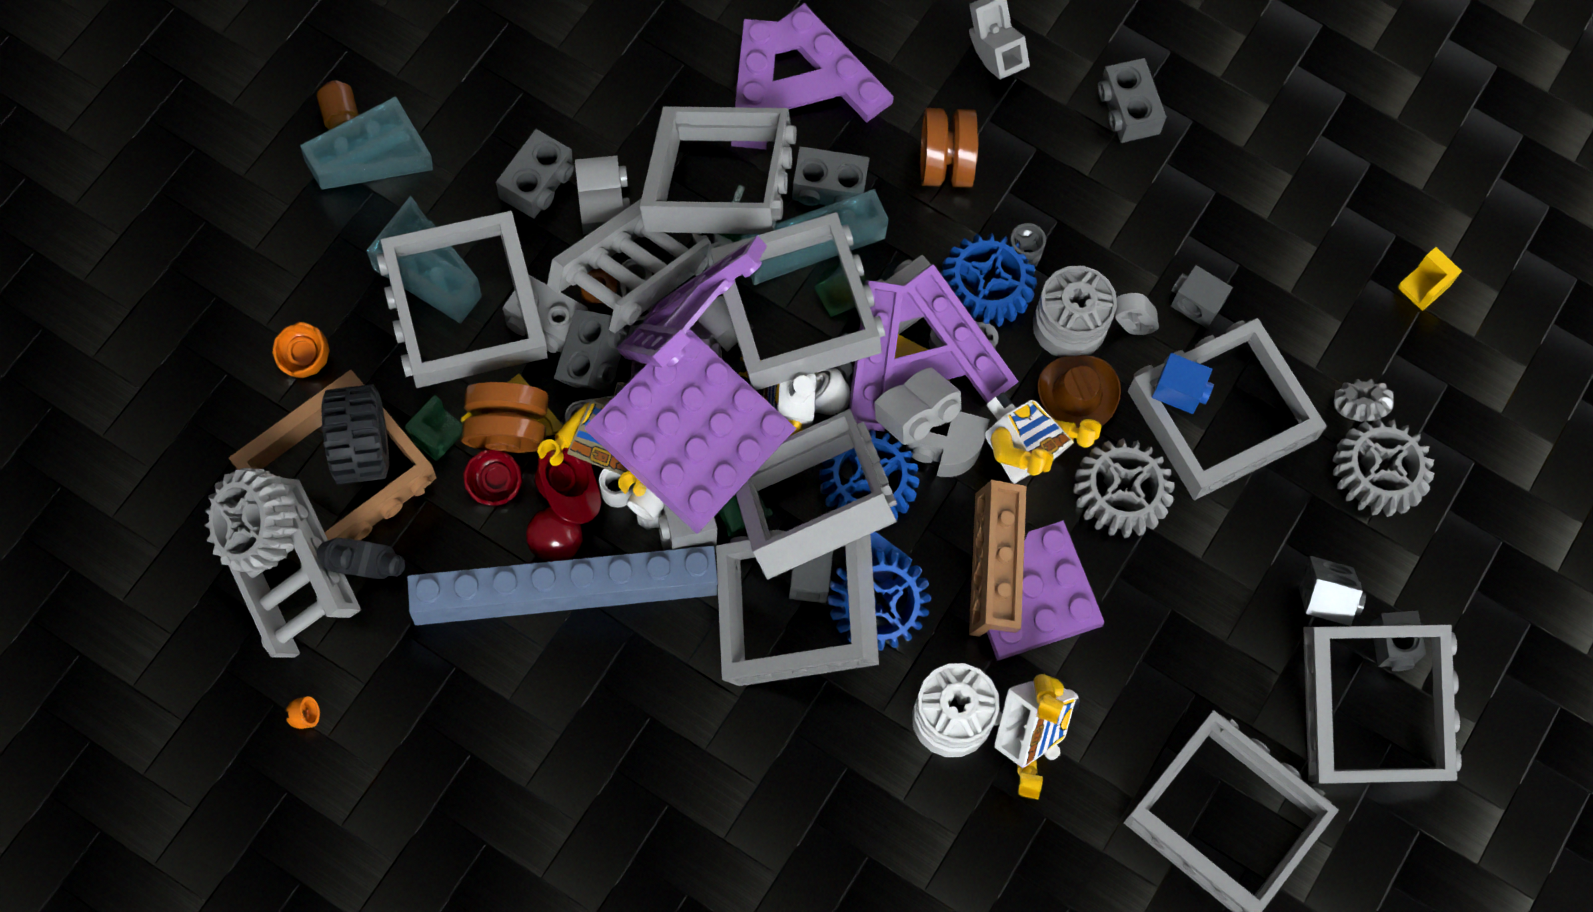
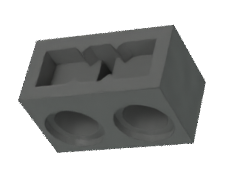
M1145 58L1106 66L1102 79L1098 82V93L1101 101H1106L1109 124L1112 131H1117L1120 142L1123 143L1160 134L1167 117ZM1119 85H1126L1129 89L1122 88ZM1130 114H1136L1140 118H1134Z
M535 129L496 181L499 199L534 219L541 209L546 210L550 206L555 196V190L560 183L565 184L572 176L574 171L572 150ZM545 160L555 161L551 165L541 164V162ZM526 186L535 187V189L530 192L521 191V189Z
M800 146L793 183L792 200L799 201L808 206L821 204L834 206L841 211H861L869 157ZM809 176H814L819 178L820 180L817 182H810L805 178ZM851 182L855 186L844 187L840 183Z
M576 309L554 379L576 389L609 396L622 355L616 348L627 338L631 326L626 325L616 333H613L609 330L612 316Z
M1313 556L1309 557L1299 588L1306 614L1351 626L1354 616L1362 613L1366 600V594L1362 593L1361 582L1358 580L1354 568Z

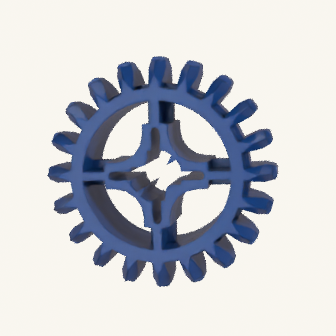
M977 233L972 243L964 238L960 243V248L954 246L950 250L949 257L944 259L942 266L944 270L941 272V275L974 321L977 318L981 319L984 324H989L990 320H994L996 325L1000 327L1003 325L1004 317L1013 322L1017 317V312L1023 314L1028 307L1027 303L1032 302L1035 294L1033 289L1037 285V280L1033 277L1035 265L1027 264L1029 260H1027L1024 254H1018L1013 246H1008L1006 236L998 242L994 241L995 237L991 233L988 235L987 240L983 241ZM1001 265L1004 266L1011 273V275L1005 273L1001 268ZM993 272L991 282H988L986 289H983L986 278ZM962 280L965 281V285L971 287L975 291L976 296L971 294L966 289ZM995 297L1000 298V300H989Z
M873 429L869 432L872 438L871 441L879 458L882 459L880 463L887 479L894 472H896L899 487L894 492L897 505L891 507L897 521V511L905 514L909 509L907 502L915 501L917 493L913 489L918 488L919 478L913 475L917 473L918 465L909 463L913 456L911 451L900 453L903 447L900 441H896L893 445L890 444L889 433H885L882 440L877 439L876 431ZM855 448L822 462L825 468L820 470L819 479L825 482L821 484L820 491L822 494H829L825 502L827 507L838 505L836 508L838 509L858 500L856 499L857 497H865L871 494L867 480H863L864 472ZM850 461L853 465L852 471L854 475L849 478L847 484L842 486L839 472Z
M876 547L874 550V558H872L873 572L891 571L899 574V576L894 580L889 578L885 582L873 581L874 589L877 593L880 592L883 595L884 603L889 608L886 611L882 605L878 606L875 600L876 616L886 617L890 622L883 626H876L878 650L884 649L885 640H888L893 648H897L899 644L897 636L902 635L907 641L911 640L912 636L908 629L911 626L917 630L922 629V624L916 619L917 615L925 617L929 614V611L920 604L931 601V596L928 593L920 592L929 586L925 578H918L922 573V569L918 565L910 567L912 559L907 555L898 560V552L895 549H891L885 558L881 547ZM838 568L836 573L843 580L842 582H830L831 589L839 592V594L828 597L830 605L838 606L830 612V616L833 620H840L836 626L840 633L849 630L847 639L851 642L847 572L843 568ZM907 587V602L904 610L899 615L896 611V602L904 594L902 590Z

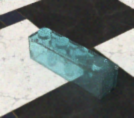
M874 189L775 224V230L837 212L841 225L848 224L854 243V245L849 246L851 251L885 239L888 217ZM746 234L742 236L741 240L761 234ZM829 240L762 260L761 266L750 275L753 284L756 285L837 256L838 253L834 241Z

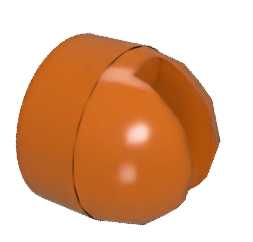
M310 696L297 698L291 701L286 708L289 716L286 720L294 728H311L316 726L319 721V706L316 700Z

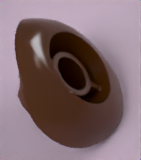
M1089 355L1064 356L1052 361L1042 370L1038 379V394L1046 412L1057 421L1074 423L1076 428H1079L1081 421L1092 419L1103 426L1117 409L1121 396V385L1117 373L1105 360Z

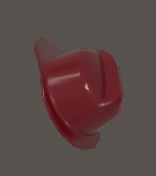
M569 448L562 450L564 459L558 466H552L549 462L550 458L555 454V450L549 451L543 459L539 456L535 482L539 492L548 500L552 510L560 518L570 523L584 524L592 521L599 513L601 506L600 491L593 473L592 464L567 454Z

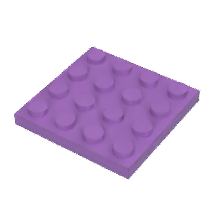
M689 329L685 335L691 342L683 348L686 353L676 364L671 367L666 365L663 368L647 364L584 429L698 534L796 430V427Z

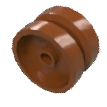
M925 108L920 149L921 185L940 186L945 179L946 167L948 165L949 180L952 186L971 188L974 182L978 157L976 111L957 109L952 116L950 131H948V117L943 108Z
M508 382L476 383L465 389L464 409L473 415L465 419L462 425L461 441L465 445L480 450L492 449L506 453L538 451L539 444L545 441L546 427L537 421L547 414L548 394L546 391L524 384Z

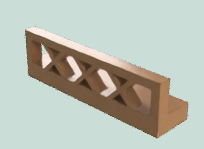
M991 480L975 493L969 635L980 637L990 629L1012 633L1021 630L1026 486Z

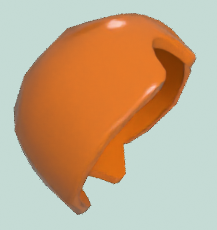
M298 322L284 328L275 338L272 351L278 368L296 378H305L317 374L326 365L330 352L328 341L323 332L305 322Z

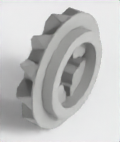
M1356 379L1354 384L1343 383L1342 388L1335 391L1334 406L1342 416L1348 419L1373 421L1391 412L1394 406L1393 392L1387 390L1385 383L1374 384L1372 379L1367 382H1361L1359 379Z

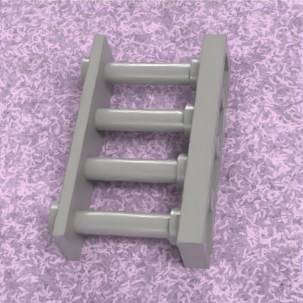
M641 199L553 258L547 287L557 294L570 285L574 286L577 284L613 309L609 330L613 333H616L627 324H634L644 311L694 274L697 276L702 273L709 261L707 253L711 241L706 238L688 249L665 232H645L640 210ZM645 236L675 256L676 259L667 265L633 241L638 237L643 238ZM624 252L653 272L654 275L644 281L612 259L611 256ZM601 268L632 291L622 298L587 273L593 269Z
M281 478V483L289 486L287 496L296 499L291 507L292 512L298 514V516L293 518V526L298 530L291 534L294 546L287 548L286 551L288 554L295 548L302 563L301 569L270 590L262 573L265 570L249 573V571L239 572L232 570L231 566L229 567L261 635L262 645L269 652L270 657L295 658L300 652L293 639L294 636L325 614L327 617L350 618L359 612L361 608L345 574L328 571L317 558L319 545L328 541L300 480ZM310 581L317 595V601L286 623L278 604Z

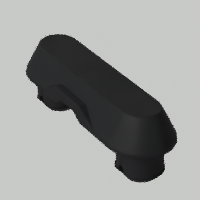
M334 538L321 543L317 549V558L330 572L385 579L388 576L398 577L405 568L403 556L396 555L393 548L386 545L355 539Z

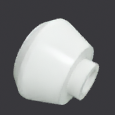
M836 368L817 372L815 374L814 412L829 416L843 412L848 407L850 400V387L843 375Z

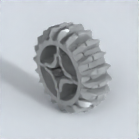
M1380 418L1374 420L1371 425L1365 421L1357 429H1350L1346 434V438L1342 439L1337 445L1339 452L1333 457V462L1338 464L1333 470V475L1342 478L1337 484V489L1347 488L1350 491L1346 495V501L1353 500L1355 497L1360 501L1358 503V510H1363L1368 505L1371 507L1372 516L1377 515L1381 509H1383L1388 517L1392 516L1396 510L1402 514L1407 512L1410 506H1417L1422 501L1421 496H1425L1429 492L1430 486L1428 484L1434 478V473L1429 470L1434 465V460L1424 457L1429 452V446H1419L1417 444L1421 439V434L1411 437L1407 434L1409 425L1403 426L1401 430L1396 429L1395 420L1389 421L1384 426ZM1358 456L1361 458L1359 462L1365 468V476L1360 471ZM1402 459L1407 466L1408 473L1402 467ZM1388 462H1392L1386 471L1382 469L1375 474L1380 465L1385 466ZM1376 486L1384 487L1386 490L1380 489Z
M1124 439L1118 441L1116 448L1109 440L1104 443L1102 450L1097 447L1093 448L1090 452L1091 458L1084 457L1080 464L1082 469L1077 470L1075 474V479L1079 483L1075 484L1074 493L1081 495L1076 502L1077 507H1088L1084 514L1085 520L1093 517L1098 519L1095 524L1096 530L1102 528L1103 524L1110 526L1108 529L1110 536L1114 535L1117 529H1121L1122 535L1126 538L1130 536L1132 528L1139 536L1144 534L1146 526L1150 529L1156 528L1159 523L1158 519L1166 517L1168 514L1166 507H1170L1174 500L1173 496L1169 494L1175 488L1174 483L1167 481L1171 475V469H1160L1164 459L1163 457L1151 458L1152 447H1148L1145 452L1138 450L1140 447L1138 440L1133 442L1131 448L1127 447ZM1120 465H1124V466L1131 467V468H1133L1134 470L1124 469V468H1123L1122 466H1120ZM1099 472L1103 475V482L1108 488L1103 497L1100 496L1096 486V475ZM1144 480H1147L1151 489V504L1144 500L1145 494L1140 487ZM1133 483L1129 492L1126 488L1125 492L1120 489L1115 493L1119 484L1122 488L1123 485L1128 487ZM1121 506L1128 510V512L1120 511L1113 507Z
M241 468L230 474H224L222 482L215 483L216 492L208 495L212 504L210 508L205 510L209 514V522L204 526L210 528L211 534L207 541L215 544L213 554L221 557L222 564L231 566L232 570L239 572L249 571V573H255L278 566V561L287 558L286 549L294 546L291 534L298 531L293 526V518L298 516V514L292 512L291 507L296 499L287 496L289 486L281 483L280 476L270 474V471H265L264 469Z

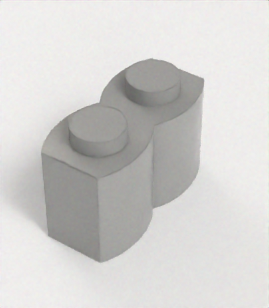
M617 156L575 160L583 234H590L630 206L629 198H622L621 187H628L626 166H618Z
M934 368L923 369L909 378L904 385H898L889 389L875 401L876 421L903 445L913 443L926 437L932 427L942 425L956 418L961 410V391Z

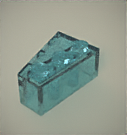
M396 97L300 145L304 161L321 189L433 170L431 154Z
M411 196L367 249L372 267L379 273L381 272L376 254L383 253L380 239L436 227L431 220L429 221ZM452 246L397 258L404 289L460 324L482 297L478 278Z

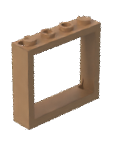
M349 370L230 456L229 459L235 470H240L241 468L263 469L322 426L321 404L325 390L361 386L364 384L352 370ZM384 408L387 434L414 466L324 532L328 540L334 538L364 539L372 531L373 525L383 518L389 519L401 510L404 502L414 495L420 496L424 494V488L436 479L432 465Z

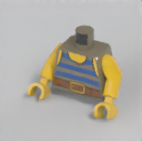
M617 382L613 398L628 383ZM604 397L587 402L555 434V441L549 439L539 444L538 455L541 459L549 451H556L549 460L552 466H558L562 463L564 459L562 450L569 448L567 454L620 474L618 485L624 494L628 492L630 485L636 483L633 487V492L637 497L644 495L647 487L584 429L612 398Z

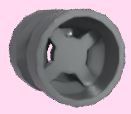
M1030 223L1020 224L1014 228L1008 246H1013L1018 254H1024L1027 260H1029L1027 264H1032L1036 267L1041 260L1042 252L1046 245V236L1044 231L1037 225Z

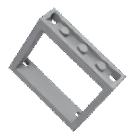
M663 107L640 203L645 232L765 234L774 231L776 220H781L783 216V200L780 197L781 194L787 193L788 178L785 169H791L792 149L790 144L796 143V126L790 125L788 108ZM680 140L775 141L764 203L667 201Z
M512 211L380 239L383 253L376 254L381 276L389 274L391 286L384 289L389 309L397 308L400 319L392 321L397 343L405 342L408 354L401 355L405 376L413 375L416 388L547 358V345ZM501 235L527 339L422 363L397 258Z
M837 212L758 235L767 245L759 259L760 261L833 240L864 330L760 360L736 282H734L723 293V297L751 386L755 390L790 381L800 375H810L882 353L880 337L886 336L880 316L873 317L870 307L875 306L872 291L869 285L862 286L860 276L864 275V270L858 254L852 256L849 246L854 245L850 228L848 224L841 225ZM754 237L711 249L713 264Z
M1258 318L1248 323L1239 321L1230 326L1225 331L1226 334L1217 338L1213 335L1199 341L1194 349L1186 353L1183 350H1179L1173 354L1201 364L1247 341L1299 422L1298 425L1203 471L1162 402L1152 398L1154 393L1152 387L1157 385L1165 363L1155 368L1152 365H1148L1137 371L1133 375L1134 379L1128 389V393L1194 500L1317 440L1327 427Z
M850 409L789 436L736 493L753 554L767 579L896 522L891 507L897 505V501L888 484L889 481L871 441L870 433L864 421L857 424ZM855 448L871 494L771 538L757 491Z
M772 530L769 532L771 538H773L784 533L785 531ZM870 534L845 545L851 644L745 661L740 560L754 558L755 555L753 554L749 538L745 536L734 537L730 539L728 544L717 545L722 680L743 686L879 665Z
M1451 625L1303 627L1308 780L1316 783L1457 781V771L1461 768V754L1459 749L1456 748L1455 732L1459 731L1460 717L1454 707V694L1458 691L1459 682L1456 671H1453V655L1457 651L1456 635L1452 632ZM1431 637L1436 768L1334 770L1330 639Z
M1213 710L1123 823L1232 912H1262L1339 810L1324 797L1325 792L1318 788L1312 789L1300 779V773L1295 768L1286 763H1279L1269 755V749L1262 742L1255 738L1249 739L1238 730L1239 726L1233 719L1228 721L1221 714L1219 715ZM1207 736H1210L1312 818L1311 822L1254 896L1149 811Z

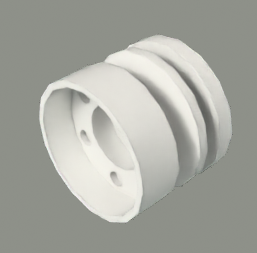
M954 663L935 669L923 681L912 711L913 728L919 741L931 752L944 757H963L976 751L987 739L994 726L999 712V694L992 680L976 667L965 663ZM952 700H957L958 705H965L962 713H958L956 707H950Z

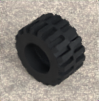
M369 384L325 390L321 404L323 438L328 466L336 483L346 484L385 479L389 469L388 439L383 406L375 386Z

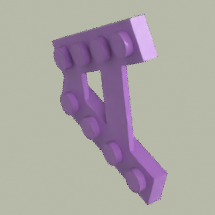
M805 4L798 7L779 22L744 19L735 108L792 109L842 96L868 122L893 103L894 96ZM797 49L816 69L815 71L773 81L775 54ZM732 141V146L766 149L767 141Z
M758 235L654 304L643 323L616 349L628 360L661 368L666 365L671 367L676 364L686 353L683 348L691 342L685 335L686 332L717 296L726 292L734 284L735 278L741 274L746 278L761 266L762 262L759 259L767 245Z
M934 264L929 265L903 286L866 281V285L870 286L875 306L870 307L873 317L880 316L886 336L880 337L882 353L856 360L854 364L848 410H851L857 424L864 421L868 430L874 429L875 431L885 432V428L876 421L875 401L889 389L898 385H904L914 374L926 368H934L947 380L966 375L987 404L993 398L1003 392L1005 393L1019 382ZM923 316L944 344V346L895 358L899 323ZM861 321L859 331L864 330Z

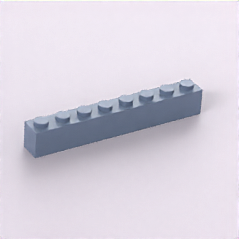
M714 546L408 576L409 610L415 625L715 596L718 592Z

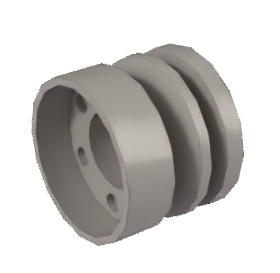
M1067 266L1054 272L1045 282L1033 317V330L1040 345L1049 353L1058 357L1090 355L1094 353L1103 343L1117 308L1116 292L1110 281L1097 270L1085 266Z

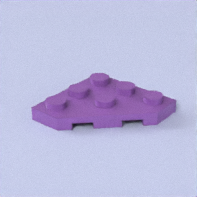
M1064 521L1028 532L1024 541L1021 630L1016 633L992 629L987 631L997 661L1102 627L1104 624V619Z

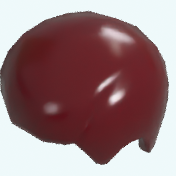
M486 449L469 459L463 473L465 488L470 496L477 502L485 505L506 504L517 495L522 483L520 465L510 454L504 451Z
M551 507L536 512L528 523L526 541L531 553L542 562L570 560L581 547L583 541L581 524L570 523L560 518Z

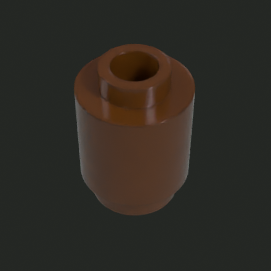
M340 81L325 83L317 92V99L326 128L330 129V132L336 136L348 135L358 128L359 114L351 86Z
M595 269L587 273L617 294L616 279L602 269ZM581 287V302L584 306L588 307V311L608 314L613 310Z

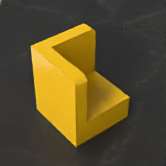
M1435 247L1425 256L1420 265L1399 284L1398 288L1423 311L1453 284L1462 270Z

